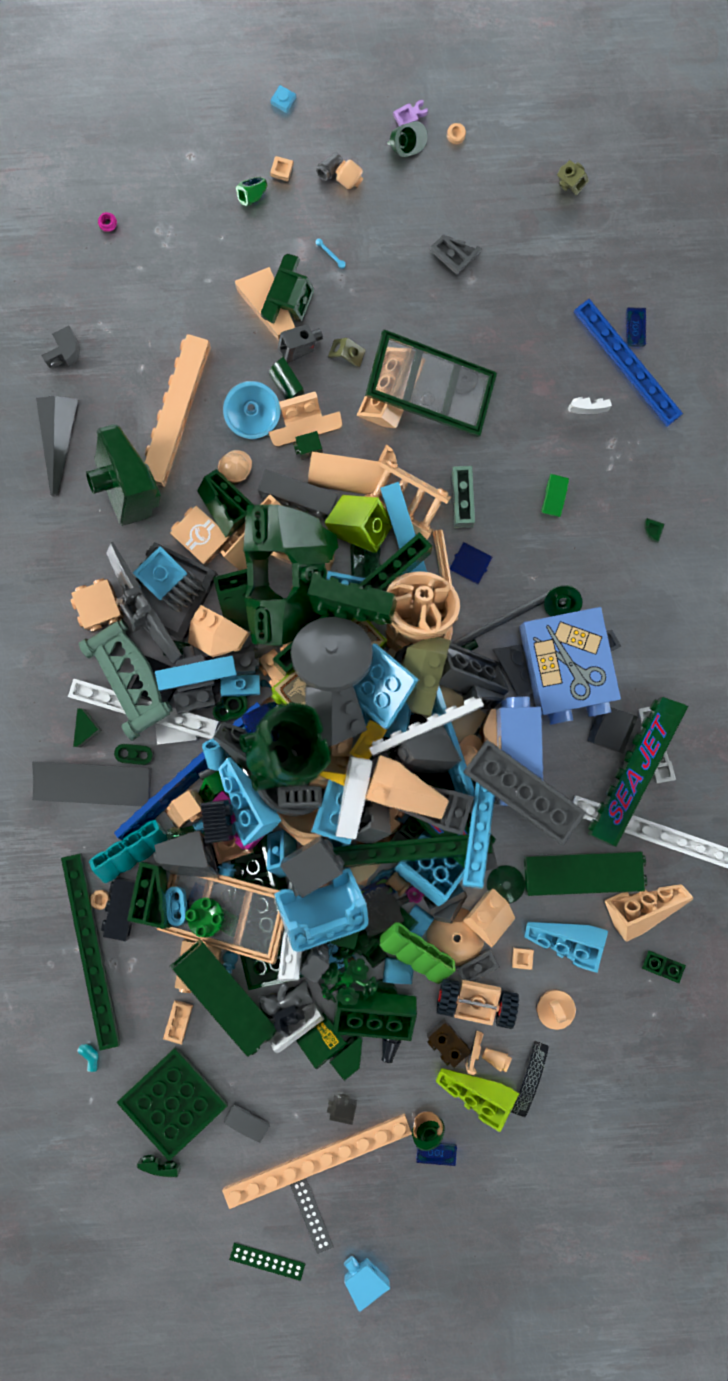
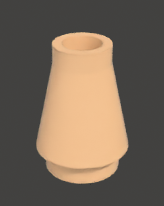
M486 1048L482 1059L486 1060L498 1071L507 1072L512 1057L508 1056V1053Z

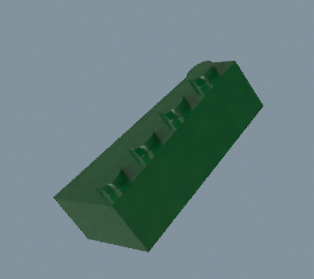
M313 573L308 596L313 610L317 614H330L343 619L346 617L355 618L361 622L366 620L373 621L380 625L385 623L392 624L397 604L395 594L371 587L364 590L356 583L351 582L349 585L338 582L339 579L330 577V580L320 578L321 574Z

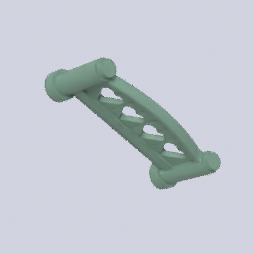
M122 619L111 624L90 639L85 638L80 641L79 647L87 658L90 659L95 655L129 719L122 724V729L125 735L133 741L140 736L141 732L170 715L173 709L167 701L162 702L155 674L145 655L131 638L126 635V630L129 627ZM117 642L122 643V648L126 651L124 656H110ZM126 658H130V664L134 666V671L131 673L119 672ZM138 674L140 677L139 681L143 682V687L141 689H128L133 676ZM143 691H147L148 697L152 699V703L149 706L137 705Z

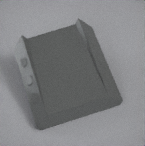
M611 707V713L595 716L596 720L590 730L587 741L624 754L638 717Z

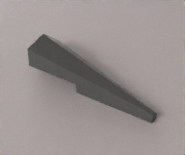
M61 396L36 398L50 495L58 496L60 481L63 477L64 463H66L72 436L73 422H75V412L79 402L78 399Z

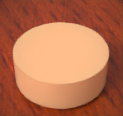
M460 123L450 125L447 131L448 140L453 144H460L464 141L466 135L465 127Z
M97 890L90 897L91 905L98 910L104 909L107 901L111 899L110 894L106 890Z

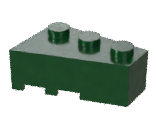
M217 469L204 476L197 489L198 494L225 538L237 531L246 521L247 505H254Z

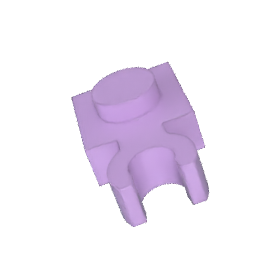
M419 100L414 107L409 103L395 110L393 116L398 125L401 126L418 121V117H425L428 114V109L420 110L419 108L423 106V100Z

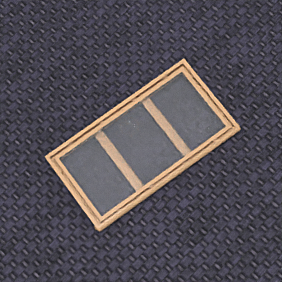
M170 873L167 887L169 889L173 886H179L185 890L188 910L198 899L211 898L221 905L224 912V921L221 929L215 935L208 938L196 936L190 930L187 922L181 926L171 925V928L166 929L157 927V930L196 942L201 939L204 944L267 963H276L284 930V924L274 893L280 890L220 874L218 878H207ZM178 893L175 895L177 900L179 899ZM180 912L177 914L178 919L181 918Z

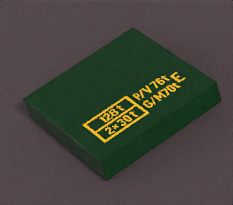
M324 1012L322 1015L325 1019L296 1040L315 1069H319L347 1045L341 1035L333 1034L334 1024Z

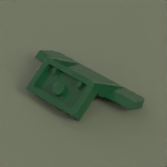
M285 254L261 310V317L273 324L276 321L280 308L289 310L295 321L302 322L315 289L308 277L295 273L300 261L298 256L292 254Z

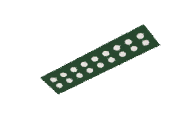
M238 1243L233 1244L229 1258L231 1261L301 1281L306 1265L299 1261Z

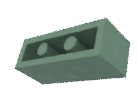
M454 466L451 472L454 528L473 527L475 524L472 466Z

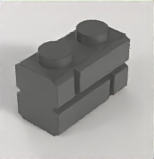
M324 943L307 949L302 953L300 972L312 982L317 983L322 973H325L329 967V947L327 944Z

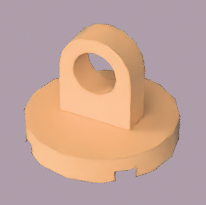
M554 989L541 995L536 1011L543 1025L550 1029L559 1030L566 1028L572 1023L575 1018L576 1007L570 995L564 991Z

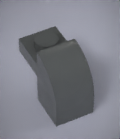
M67 326L52 333L58 347L42 355L44 362L49 368L60 366L63 361H66L71 366L79 357L80 345L70 326Z

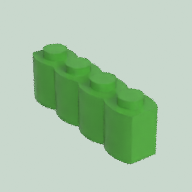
M395 922L380 935V946L385 952L395 955L400 962L411 965L414 971L425 974L428 980L434 983H442L443 979H447L455 972V961L452 957L444 952H440L434 945L425 942L419 935L410 932L400 923Z

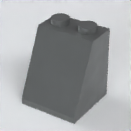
M444 725L405 740L390 754L391 759L403 764L411 773L443 775L462 761Z
M199 830L154 845L156 851L154 859L156 863L171 874L207 878L219 877L212 844L205 843V835Z

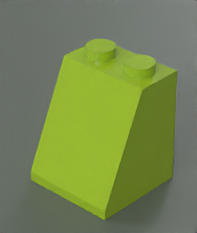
M342 495L324 522L328 530L336 534L337 538L375 553L392 528L389 515L377 497Z

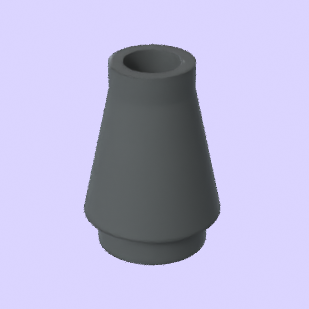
M335 152L332 156L319 163L316 169L318 176L324 181L331 179L343 161L342 157Z

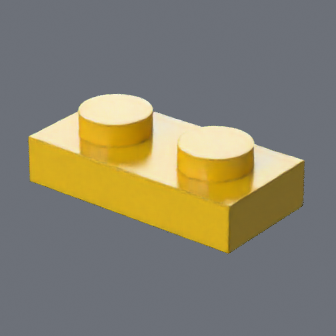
M370 719L366 726L367 731L362 732L349 754L357 758L370 759L372 756L370 747H373L372 743L382 739L387 729H384L381 725Z

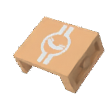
M195 506L186 511L184 514L185 518L181 522L178 521L172 526L170 534L206 567L220 553L219 549L230 539V536L225 538L219 526L199 507Z

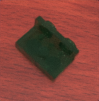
M350 543L351 576L367 578L380 567L381 548L375 553Z

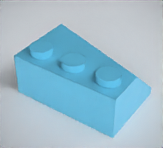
M421 834V835L418 837V839H424V838H430V837H427V836ZM451 857L398 862L393 870L439 907L447 901L464 877L465 869Z

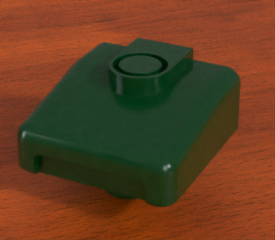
M111 424L98 428L96 455L94 456L97 468L86 471V478L93 494L103 491L107 492L118 522L122 526L149 518L153 508L159 506L161 497L149 466L143 462L119 425Z

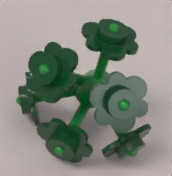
M340 947L337 949V952L332 954L337 960L343 959L345 971L340 973L337 963L331 962L325 973H322L321 978L324 979L326 985L330 983L335 985L329 990L326 985L321 984L323 989L321 993L327 1001L332 1000L334 1003L339 1001L344 1006L348 1004L356 1005L359 993L355 992V988L351 986L353 982L365 987L362 994L366 999L376 992V977L372 976L366 983L362 982L366 980L367 972L369 971V967L365 965L363 959L351 960L350 966H348L347 959L355 954V950ZM346 984V989H345V988H340V989H339V993L336 995V1000H335V997L333 996L332 993H333L336 989H338L341 985Z

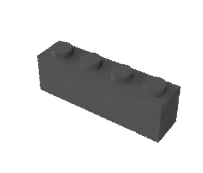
M265 469L258 488V492L263 499L271 495L282 506L290 507L291 505L297 507V510L305 513H314L315 517L323 520L328 518L338 499L337 493Z

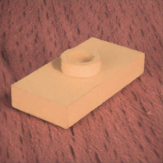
M174 1000L163 1037L164 1040L182 1045L194 1005Z

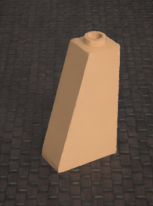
M270 267L236 280L235 285L238 293L279 341L281 332L293 329L295 326L289 311L281 308L274 324L261 317V310L274 281V276Z

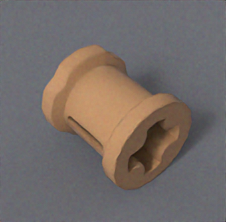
M394 872L385 883L396 890L399 897L411 885L402 879L397 872Z

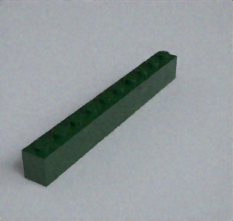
M419 532L364 579L359 586L364 590L371 587L387 591L389 585L396 578L410 573L431 555L433 546ZM327 614L321 616L319 619L336 616ZM346 617L344 619L351 621L353 618ZM293 641L273 658L275 667L284 676L294 669L291 658Z

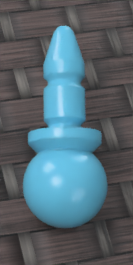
M226 951L223 955L224 963L222 965L230 974L231 969H235V964L238 961L237 953Z

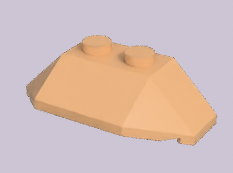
M200 605L190 621L188 643L206 654L216 657L231 651H239L250 633L221 615Z

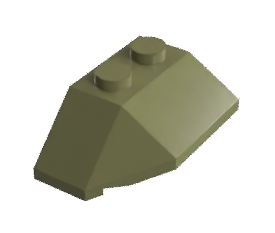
M436 637L421 640L407 647L403 667L419 679L406 700L411 712L431 716L451 640Z

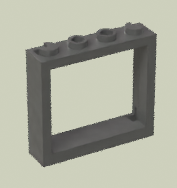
M154 542L149 550L146 551V559L161 546L174 560L206 575L202 582L205 590H198L199 596H195L178 632L164 626L170 636L185 642L189 635L190 621L200 605H204L214 585L213 577L218 576L216 571ZM136 577V580L142 590L144 584ZM132 602V603H128L129 606H130L131 609H132L133 606H134V603H133V602Z

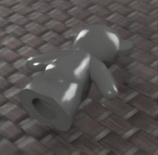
M306 979L302 980L295 987L289 988L288 983L284 982L280 985L277 994L271 993L259 997L261 1010L269 1019L275 1017L274 1013L290 1006L296 1005L301 1007L302 1005L314 1003L312 992Z

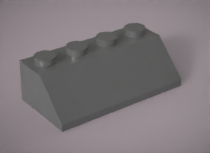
M450 643L439 685L464 694L474 685L503 695L509 692L499 662Z

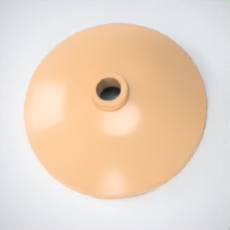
M465 908L459 910L452 924L437 921L434 918L427 929V942L438 948L440 952H444L452 957L455 961V966H460L478 956L484 945V940L463 922L470 912ZM455 935H460L459 941L453 940Z

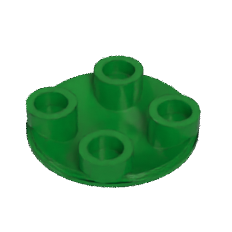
M201 898L191 905L185 914V918L190 930L196 936L208 938L215 935L221 929L224 921V912L216 900Z

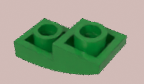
M550 473L545 490L546 496L541 509L542 513L561 516L569 478Z

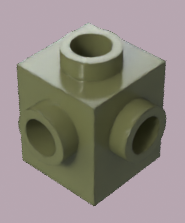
M571 160L562 165L557 174L560 180L559 185L565 191L569 189L577 195L589 182L584 167L580 163H574Z

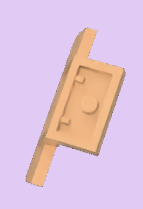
M316 391L280 401L279 404L286 427L270 431L269 436L273 445L279 447L296 442L295 437L314 431H317L318 435L340 429L342 426L340 411L322 416Z

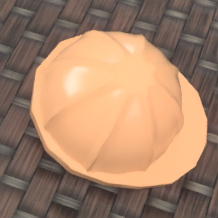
M234 450L228 452L219 460L217 468L233 485H238L250 474L252 460L247 453L241 450Z

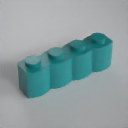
M156 820L149 821L139 830L128 834L122 841L112 844L106 851L92 857L89 861L91 869L103 883H108L114 880L120 873L132 869L137 862L148 859L153 852H156L154 845L168 841L169 838L166 831Z

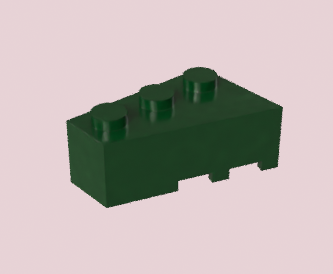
M139 862L127 921L162 929L171 928V924L167 919L165 893L168 890L166 869H163L161 865L151 862Z

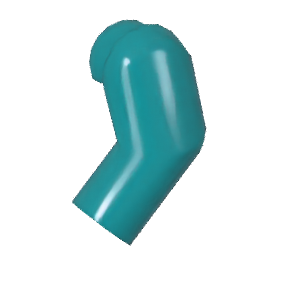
M89 1044L80 1045L78 1053L88 1060L87 1071L96 1072L98 1052Z

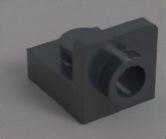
M293 1005L274 1013V1027L283 1036H290L288 1025H295L300 1020L305 1019L304 1011Z

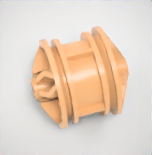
M417 571L403 574L389 585L386 592L395 594L397 602L392 624H387V630H385L387 647L389 649L391 648L398 652L405 645L415 644L421 640L436 637L452 639V625L458 617L460 601L456 590L448 581L433 573Z

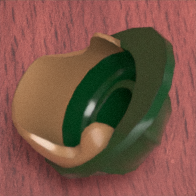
M424 1111L415 1117L412 1129L413 1141L416 1147L422 1151L435 1149L443 1140L445 1125L443 1120L433 1112Z

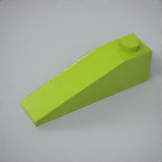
M441 1068L436 1079V1083L449 1094L463 1100L464 1106L468 1110L472 1108L479 1114L478 1118L482 1122L501 1132L519 1095L511 1087H507L502 1083Z

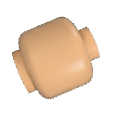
M351 159L343 160L335 172L337 174L336 180L348 190L352 189L353 186L357 188L364 179L361 177L363 169Z

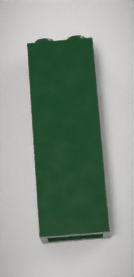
M641 851L524 856L525 894L527 896L645 891V886H647L646 874L644 875L646 857Z
M201 939L170 965L175 974L247 1057L257 1053L265 1041H269L274 1037L276 1032L274 1025Z

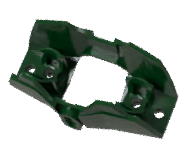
M247 505L243 551L246 558L248 581L245 602L252 644H287L295 639L302 628L323 616L314 612L308 591L314 572L321 574L320 578L326 579L327 570L325 563H330L339 546L337 535L321 526L320 520L310 514L281 505ZM274 551L286 553L292 563L293 587L288 597L284 599L269 586L268 558Z

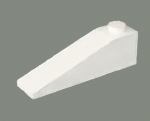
M349 756L336 831L337 837L356 839L372 767V761L369 759Z

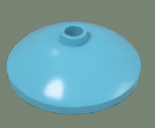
M246 381L239 383L229 391L224 400L223 414L228 427L235 434L243 438L257 439L269 434L277 425L280 417V404L276 394L270 387L261 382ZM248 405H254V409L248 410Z

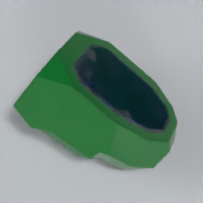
M249 178L236 186L237 198L242 205L249 206L260 200L268 186L265 178Z

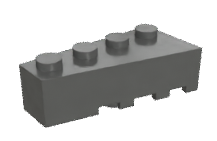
M365 799L357 837L352 840L371 844L391 835L389 806Z

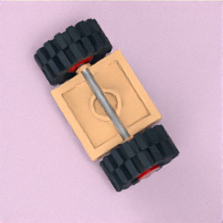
M443 979L439 990L437 1014L450 1017L454 1015V1018L493 1026L497 1012L496 1026L508 1029L514 1028L518 1014L519 994L503 990L501 992V987L462 980L459 992V981Z

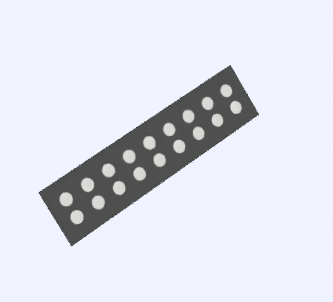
M304 1178L290 1184L317 1254L333 1248L307 1179Z

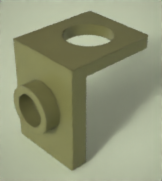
M349 338L334 339L328 357H342L356 367H360L366 350ZM340 344V348L335 352V348Z

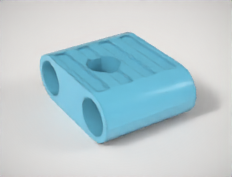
M415 904L409 913L419 923L411 932L422 937L433 922L434 917Z
M385 957L383 982L412 984L414 970L411 965L400 962L397 958Z

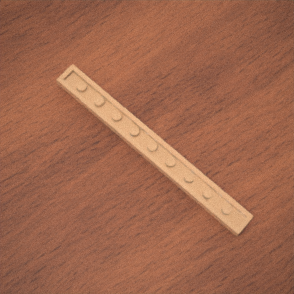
M402 1114L226 1186L222 1191L228 1207L231 1209L412 1135V1131L405 1114Z

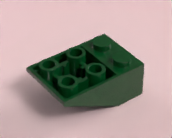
M247 569L213 577L223 617L250 632L245 602L248 584Z

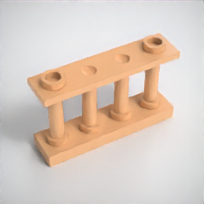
M384 460L381 462L380 467L384 468L385 471L374 493H367L364 497H377L381 501L380 487L386 486L392 473L402 478L400 482L402 494L408 483L418 487L419 489L407 510L415 534L420 532L428 540L433 532V529L430 528L433 517L442 501L447 504L451 496L448 495L449 493L442 488L436 489L402 470L396 462ZM425 492L434 496L435 499L424 520L419 522L413 519V514ZM381 501L382 505L384 506V508H385V510H386V512H387L385 503H384L383 501Z

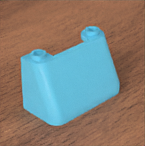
M350 868L343 870L342 875L333 879L331 885L316 889L303 898L300 895L295 896L294 892L289 889H283L274 893L290 945L295 952L304 951L359 932L368 925L366 902Z

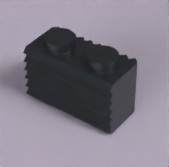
M229 799L201 803L205 843L233 840L236 834V827L232 824L233 806L229 804Z

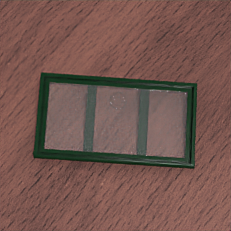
M383 329L365 396L479 437L482 433L497 372Z

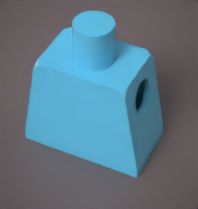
M351 1256L344 1262L349 1271L345 1274V1285L359 1312L390 1289V1280L369 1259L366 1258L358 1263L354 1256Z

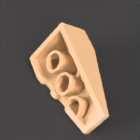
M382 755L378 758L365 799L385 806L442 819L449 802L438 791L419 779L416 774L406 769L403 764Z

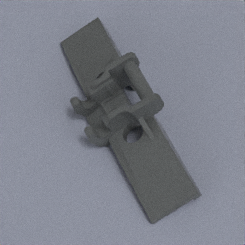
M111 542L106 554L123 592V596L117 598L116 604L122 607L132 624L133 632L141 628L147 630L170 661L175 664L181 658V653L155 610L150 606L140 585L114 542ZM133 602L138 609L136 610L137 613L134 614L128 603Z

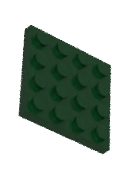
M176 1046L116 1102L168 1161L174 1158L228 1106L225 1100Z

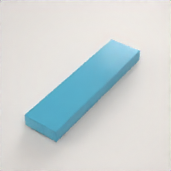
M233 655L155 671L159 691L237 675Z

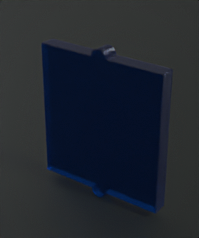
M463 542L458 553L454 555L455 559L449 569L479 584L484 573L488 571L487 567L492 556Z

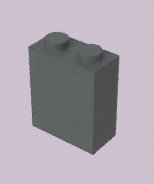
M321 835L284 857L280 867L303 898L342 875L344 862L339 855L336 856L331 842L328 839L325 840Z

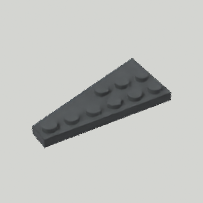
M607 630L609 646L612 652L620 648L621 645L613 630ZM523 644L492 649L517 697H526L532 694Z

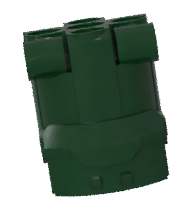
M295 702L277 705L260 720L257 725V732L240 736V746L243 752H247L246 764L252 773L251 784L255 791L285 785L301 786L315 780L330 764L331 754L326 739L322 740L320 733L323 731L316 709ZM292 749L297 752V756L292 753ZM276 752L281 756V763L278 762Z

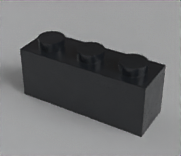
M118 877L111 882L109 893H112L111 899L107 901L105 912H108L107 918L103 920L101 926L103 937L125 942L130 938L133 922L127 921L135 880Z

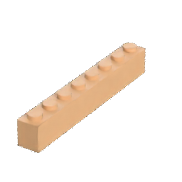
M187 334L186 338L181 342V354L175 360L174 368L176 369L174 375H170L168 382L170 387L168 392L164 393V405L162 410L158 411V423L151 432L152 441L145 451V456H147L145 463L149 466L156 485L162 487L166 485L211 348L209 340Z

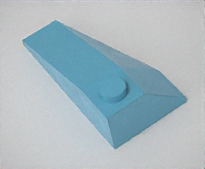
M231 757L227 758L218 769L224 791L229 793L236 818V822L233 823L236 827V832L243 845L246 846L271 832L281 822L278 813L262 800L258 791L253 789L251 779Z
M527 923L525 938L545 949H553L557 952V956L561 958L565 956L573 960V964L577 967L598 972L608 935L607 930L591 925Z

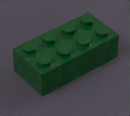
M355 991L359 993L356 1005L348 1004L344 1006L342 1002H336L333 1034L412 1041L417 1017L416 996L375 992L366 999L362 994L363 991Z

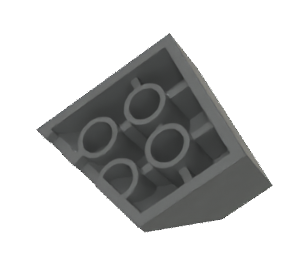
M309 685L305 686V705L316 709L323 728L320 735L322 740L326 739L328 747L367 731L353 686L341 691H322Z

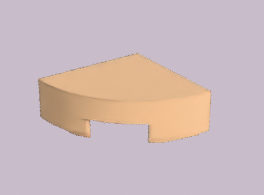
M386 445L378 461L392 460L397 463L393 449Z

